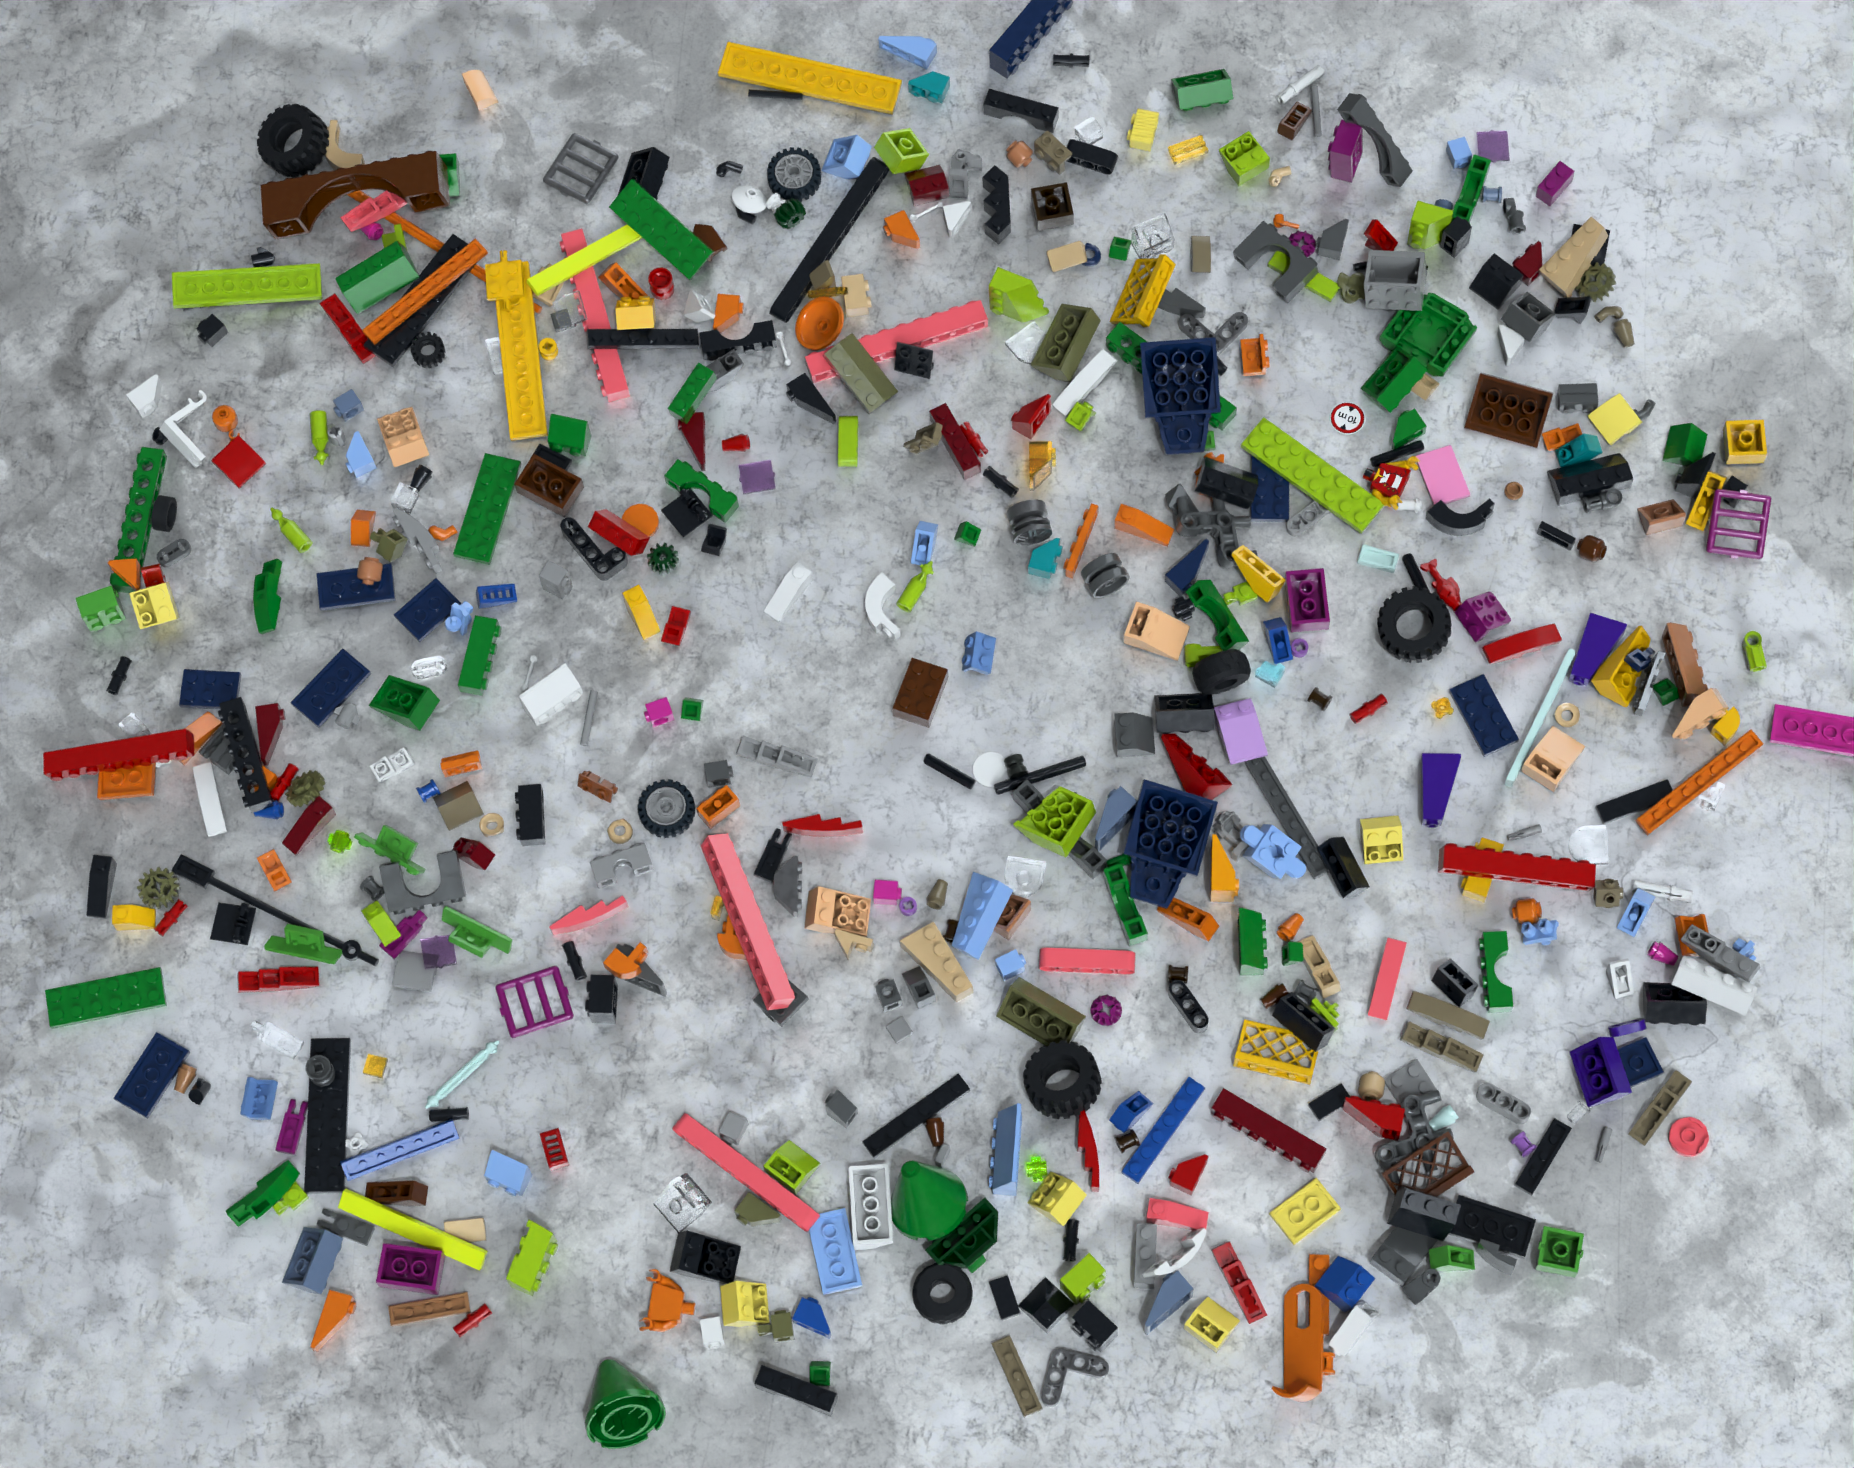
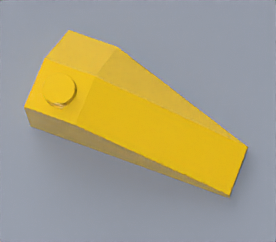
M1638 626L1598 668L1591 680L1600 695L1623 707H1628L1637 690L1635 686L1636 679L1641 676L1642 672H1637L1631 668L1624 659L1637 648L1642 652L1646 650L1651 640L1643 626Z

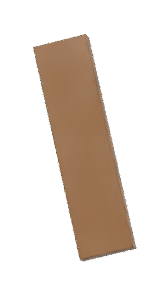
M468 1292L388 1306L392 1327L471 1313Z

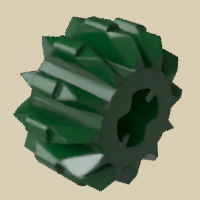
M791 198L789 201L786 200L785 203L776 209L774 214L777 223L782 228H794L795 225L800 224V221L806 215L804 205L798 199Z
M664 542L661 547L657 543L656 549L650 548L651 553L647 554V559L649 560L648 566L652 567L653 572L659 570V574L662 575L663 571L669 574L670 568L676 569L675 564L679 563V558H677L678 551H674L673 545L667 547V543Z

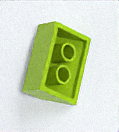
M1417 201L1411 218L1407 245L1415 249L1421 248L1425 250L1440 243L1444 229L1452 221L1453 211Z

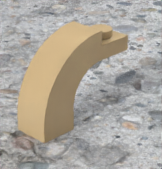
M330 120V126L327 127L329 131V138H327L329 140V147H326L327 153L325 155L328 164L334 170L354 167L357 164L365 165L362 154L346 153L338 147L340 126L338 120Z

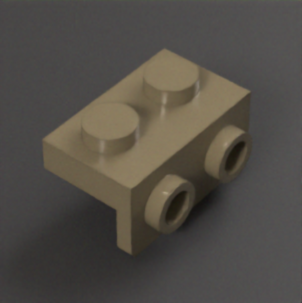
M1046 131L1034 141V153L1037 158L1043 159L1051 171H1056L1059 175L1065 171V162L1072 156V152L1049 131Z
M936 422L917 430L915 439L905 442L903 447L909 449L911 453L919 454L938 446L942 437L943 425Z

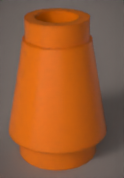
M1298 913L1292 915L1278 926L1277 935L1286 942L1293 940L1304 921L1303 917Z

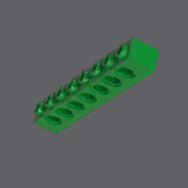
M1119 322L1106 337V347L1112 353L1116 352L1120 355L1125 363H1131L1142 374V361L1137 355L1141 354L1140 343L1147 341ZM1125 343H1127V344H1130L1131 346H1129V347H1123L1122 345L1125 344ZM1220 395L1221 413L1211 414L1209 424L1223 431L1236 416L1237 407Z
M141 447V452L137 454V470L133 472L134 483L133 487H130V501L125 508L126 520L122 522V538L118 540V556L114 558V560L137 558L140 564V579L142 574L141 568L144 565L152 529V510L155 500L159 496L167 455L163 449ZM152 466L151 470L145 471L147 467ZM149 483L147 487L141 488L143 484ZM140 501H145L142 505H138ZM136 518H141L140 521L134 522ZM138 535L135 539H130L131 536ZM129 552H134L132 556L126 557ZM111 573L110 584L114 590L125 593L135 591L117 574Z

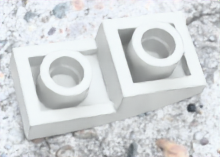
M403 747L389 757L384 756L370 767L378 782H382L410 768L415 762L407 748Z

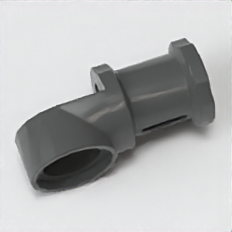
M1504 198L1503 210L1510 220V233L1521 234L1525 232L1526 226L1523 224L1522 218L1524 216L1523 211L1516 210L1514 198Z
M1610 489L1607 492L1599 493L1598 496L1583 497L1584 510L1588 514L1592 510L1616 507L1622 501V493L1618 489ZM1610 493L1617 494L1618 501L1616 503L1609 501L1608 495Z

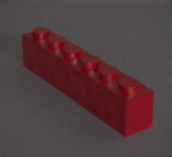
M1224 1088L1211 1107L1212 1116L1220 1122L1226 1121L1233 1130L1237 1132L1243 1131L1250 1140L1254 1142L1260 1141L1265 1144L1264 1147L1271 1152L1277 1151L1282 1154L1281 1157L1288 1162L1294 1161L1299 1164L1298 1167L1307 1173L1309 1171L1314 1173L1326 1154L1327 1148Z

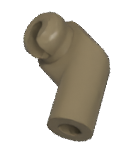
M1607 306L1594 317L1597 322L1601 323L1608 316L1612 315L1615 319H1620L1624 313L1619 306Z

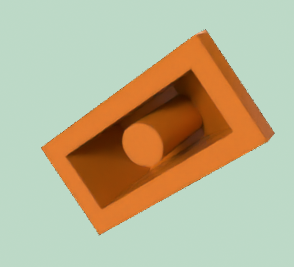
M904 210L884 218V233L886 236H890L893 242L915 249L920 248V239Z
M718 294L713 329L718 330L720 334L739 321L740 314H743L744 303L741 302L739 295Z

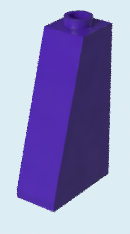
M1590 613L1569 681H1572L1577 686H1588L1598 668L1605 662L1624 635L1627 624Z
M1422 753L1421 814L1422 825H1426L1428 828H1436L1442 824L1460 764L1461 754Z

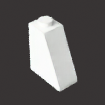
M1364 1300L1358 1303L1328 1345L1332 1347L1331 1350L1339 1356H1346L1379 1312Z

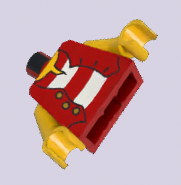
M1411 456L1408 460L1388 462L1386 464L1381 463L1377 472L1367 468L1363 479L1372 482L1370 493L1379 499L1384 506L1397 510V503H1402L1400 497L1410 477L1411 470L1409 469L1418 470L1419 467L1415 463L1420 462V460L1416 456Z

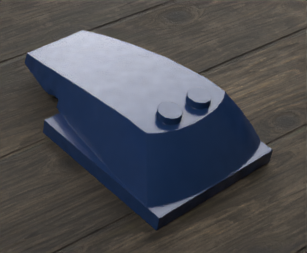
M1216 337L1140 343L1145 418H1155L1158 423L1167 455L1203 453L1206 446L1209 418H1211V414L1221 413Z
M1143 780L1122 853L1123 855L1130 856L1132 862L1130 898L1166 909L1175 896L1182 878H1185L1187 874L1195 877L1198 876L1218 804L1217 801L1149 780Z

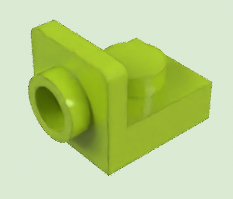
M1077 402L1065 421L1079 431H1082L1091 416H1095L1096 412L1092 410L1094 407L1088 402Z

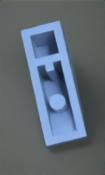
M880 36L878 39L879 48L926 70L937 53L936 43L929 38L925 39L921 36Z

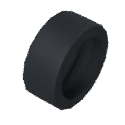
M159 495L156 498L151 518L154 530L164 532L172 530L177 513V502L174 497Z

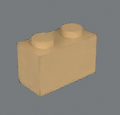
M863 274L842 276L847 318L869 315L868 308L872 306L870 296L866 297V291H869L868 280H864Z

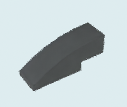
M1177 288L1172 293L1165 289L1157 307L1179 316L1190 314L1195 318H1204L1206 310L1204 306Z

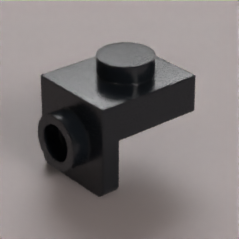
M709 524L701 552L720 556L726 543L727 528Z

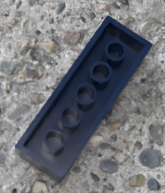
M1031 0L989 49L990 68L1006 79L1011 74H1015L1019 64L1022 61L1025 62L1029 57L1030 51L1038 47L1042 37L1047 36L1053 24L1060 21L1064 11L1071 8L1073 0Z

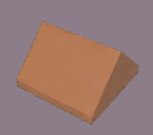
M1674 499L1637 508L1646 536L1681 527L1686 517V513Z
M1011 894L994 931L1010 940L1031 911V901Z

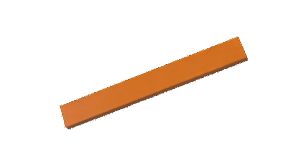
M475 238L362 330L364 335L374 345L377 344L487 255V250Z
M1752 729L1638 817L1635 820L1636 823L1648 836L1760 748L1763 742Z

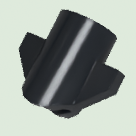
M262 247L257 248L258 254L251 255L253 267H270L275 261L274 255Z
M198 1078L189 1092V1099L201 1105L211 1089V1084L202 1078Z

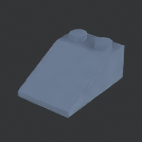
M1121 786L1117 790L1113 789L1107 796L1108 799L1095 837V848L1098 851L1133 817L1137 800Z
M1178 1270L1174 1274L1171 1272L1163 1278L1164 1282L1145 1323L1144 1333L1146 1335L1193 1297L1194 1288Z

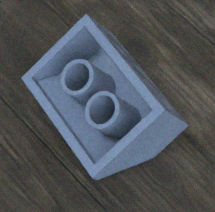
M303 1227L282 1283L310 1293L322 1294L326 1288L329 1274L334 1268L336 1256L341 1250L343 1238L325 1229Z

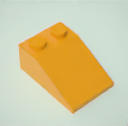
M1212 834L1210 902H1234V896H1238L1239 879H1235V871L1217 835Z

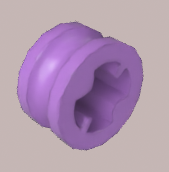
M1301 638L1294 640L1291 645L1292 654L1298 658L1304 657L1308 652V643ZM1299 645H1303V649L1305 650L1301 649L1299 652L1296 651Z
M911 897L903 898L899 903L901 913L905 916L914 915L917 910L916 901ZM909 903H912V909L908 908L907 910H904V904L908 905Z

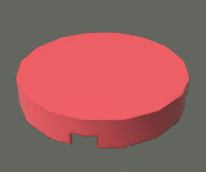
M1686 1117L1680 1118L1672 1124L1668 1133V1139L1671 1148L1677 1154L1684 1157H1694L1706 1148L1709 1135L1706 1126L1700 1120Z

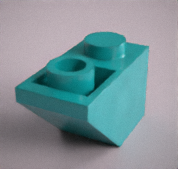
M934 71L908 82L909 93L916 97L927 98L933 103L938 102L942 104L950 88V77Z
M1584 433L1555 450L1560 467L1589 461L1603 453L1598 437Z
M1055 538L1033 550L1028 565V574L1050 579L1052 573H1056L1058 566L1056 558L1061 556L1063 546L1060 545V538Z

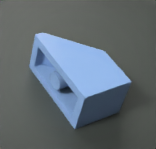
M359 431L355 432L346 454L348 462L345 464L349 472H354L356 478L377 468Z
M924 521L919 522L915 531L911 564L924 565L931 561L936 543L938 524Z
M1638 888L1617 928L1635 937L1655 896Z

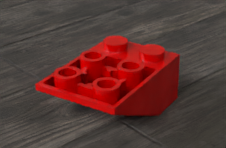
M1357 1096L1345 1098L1343 1110L1377 1137L1394 1141L1399 1140L1405 1108H1401L1400 1105L1393 1103L1384 1105L1378 1100L1363 1101Z

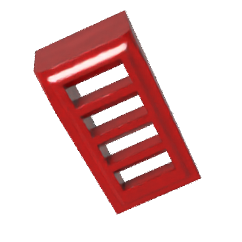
M559 1128L540 1133L550 1171L570 1166ZM552 1135L557 1136V1138L546 1141L545 1139ZM552 1143H559V1145L548 1148L547 1146ZM557 1149L561 1150V1152H557L551 1155L549 1153ZM559 1156H562V1157H563L562 1159H559V1160H555V1161H552V1160H551L552 1158H555V1157H559Z

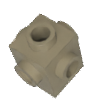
M1595 880L1593 895L1595 906L1604 908L1619 907L1620 899H1623V887L1619 886L1618 880Z

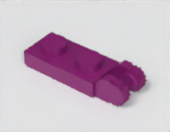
M291 1099L288 1110L284 1115L276 1151L296 1156L308 1102H302L299 1115L293 1114L296 1108V1100Z

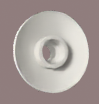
M739 186L732 192V202L738 209L752 214L765 210L767 198L757 188Z

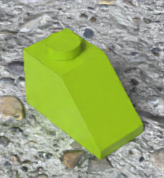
M378 901L361 910L384 946H387L401 936Z

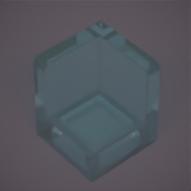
M1265 661L1260 668H1257L1255 677L1275 688L1285 673V666L1280 663L1274 666Z

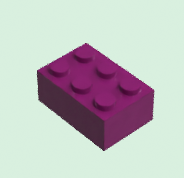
M1341 119L1339 126L1336 125L1334 129V141H1330L1328 146V152H1330L1328 170H1331V178L1352 183L1363 153V128Z
M1324 568L1286 571L1285 587L1291 633L1329 630L1330 617Z
M383 1243L376 1283L381 1288L439 1295L445 1255L442 1251Z

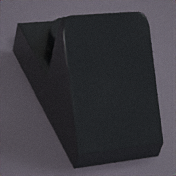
M1590 296L1558 298L1554 311L1556 313L1555 316L1557 318L1573 317L1581 324L1587 315L1592 298Z

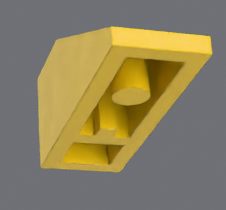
M1711 470L1708 471L1687 519V525L1704 531L1712 512L1714 492L1716 489L1723 488L1727 477Z
M1244 545L1232 552L1231 556L1253 592L1267 603L1279 594L1286 581L1285 578Z

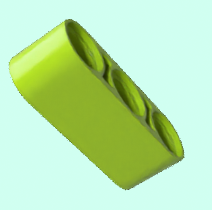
M839 416L838 467H857L858 416Z

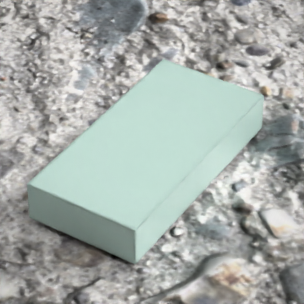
M1362 544L1357 564L1394 573L1399 554Z

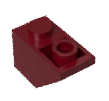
M1540 241L1534 245H1529L1525 250V254L1522 257L1518 256L1512 263L1513 267L1523 274L1522 282L1527 286L1541 275L1539 269L1542 267V244Z
M462 837L455 842L452 849L457 850L460 860L481 870H486L495 857V854L481 842Z

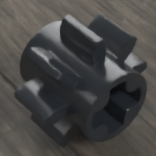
M1181 596L1175 599V605L1172 606L1175 617L1177 619L1183 618L1184 621L1192 618V612L1195 611V608L1190 598L1184 599Z

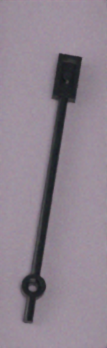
M182 854L171 870L174 874L204 889L209 884L291 925L318 930L214 878V870ZM323 932L324 941L341 949L345 959L355 961L359 958L373 966H377L379 959L363 952L357 941L349 940L344 943ZM351 949L356 950L354 954H349V951Z

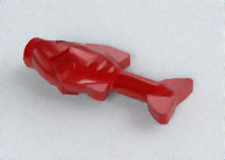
M1437 559L1421 564L1420 569L1430 572L1435 581L1431 585L1436 589L1439 598L1443 599L1446 605L1452 608L1453 611H1456L1462 605L1459 594L1460 589L1456 581L1452 577L1447 580L1441 577L1436 569Z

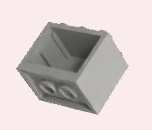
M1369 250L1364 281L1366 308L1422 311L1426 284L1425 252Z

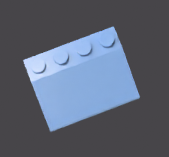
M1019 1103L999 1111L998 1118H994L993 1130H997L996 1137H992V1149H995V1157H991L990 1169H994V1174L989 1177V1188H992L993 1194L1017 1196L1022 1126V1107Z

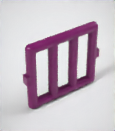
M1716 489L1713 498L1706 551L1713 554L1729 555L1730 558L1762 559L1771 496L1748 493L1746 490ZM1721 497L1763 502L1762 514L1720 508ZM1719 516L1760 521L1759 533L1717 527ZM1716 535L1758 540L1756 551L1714 546Z
M557 966L497 984L495 987L501 1005L499 1009L502 1017L505 1018L511 1038L523 1036L571 1020L574 1017L568 999L569 992L567 986H564L560 970ZM550 975L554 977L565 1012L553 1017L541 979ZM531 981L535 982L546 1020L537 1023L534 1022L523 984ZM516 987L527 1026L519 1029L515 1027L504 990Z

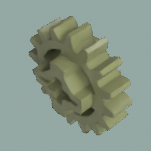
M1596 262L1594 267L1590 265L1589 269L1585 271L1576 290L1581 297L1590 296L1593 302H1596L1597 298L1603 301L1604 295L1609 297L1608 292L1614 291L1612 285H1616L1614 280L1616 276L1610 267H1607L1604 263L1600 266Z
M309 770L307 774L303 772L301 777L297 776L296 779L291 781L292 786L287 787L286 799L294 807H302L303 804L307 806L311 800L314 802L320 796L319 792L324 790L323 785L326 783L323 776L316 770L314 772Z
M157 867L155 872L151 868L150 874L143 873L145 878L138 880L142 885L137 886V889L140 891L138 896L140 899L143 898L142 902L145 905L148 903L150 908L156 905L157 909H160L161 905L167 908L169 901L174 903L172 898L179 896L176 891L180 890V886L177 885L179 880L177 877L174 878L175 874L173 872L169 873L167 868L162 871L160 867ZM157 883H158L159 886H160V892H161V893H159V891H158Z

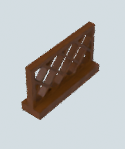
M1445 1131L1383 1171L1381 1175L1394 1196H1396L1397 1192L1394 1185H1400L1437 1197L1473 1174L1474 1170L1471 1165H1468L1449 1131ZM1445 1137L1450 1143L1448 1152L1438 1149L1440 1141ZM1427 1149L1434 1151L1431 1162L1422 1160L1423 1152ZM1437 1152L1447 1154L1445 1165L1435 1163ZM1451 1155L1457 1156L1461 1162L1455 1168L1449 1167ZM1410 1160L1417 1161L1415 1173L1405 1171L1406 1164ZM1421 1162L1431 1164L1428 1176L1419 1174ZM1434 1165L1444 1167L1443 1175L1440 1178L1432 1177ZM1394 1170L1401 1172L1398 1184L1391 1182L1388 1174ZM1404 1173L1414 1175L1412 1187L1402 1185ZM1418 1176L1428 1178L1426 1187L1423 1189L1415 1188Z

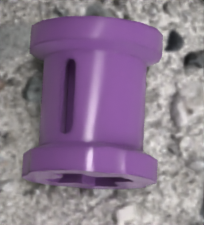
M1524 1131L1511 1141L1520 1150L1523 1158L1537 1148L1525 1136L1526 1133Z

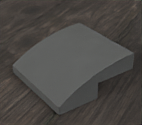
M1480 1239L1476 1249L1480 1257L1494 1268L1511 1275L1517 1259L1498 1253L1500 1245Z

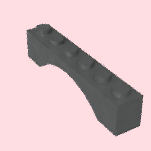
M1349 93L1337 109L1345 122L1359 125L1371 136L1378 152L1379 173L1388 185L1401 187L1413 171L1409 166V162L1403 157L1400 148L1395 145L1392 136L1387 133L1384 124L1379 121L1375 111L1367 103V99L1361 94Z
M1028 780L1013 791V800L1026 813L1038 807L1044 799L1042 794ZM1081 837L1068 854L1092 879L1107 867V859L1094 846Z

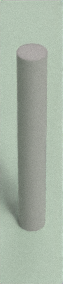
M1312 85L1311 98L1315 137L1322 136L1318 86Z
M591 690L580 742L581 746H588L598 694L594 690Z

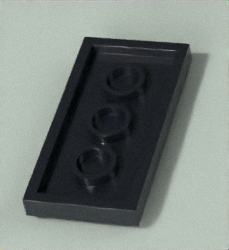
M1458 1195L1456 1203L1460 1204L1461 1208L1456 1224L1448 1235L1479 1244L1480 1239H1484L1500 1245L1499 1251L1525 1258L1536 1219Z

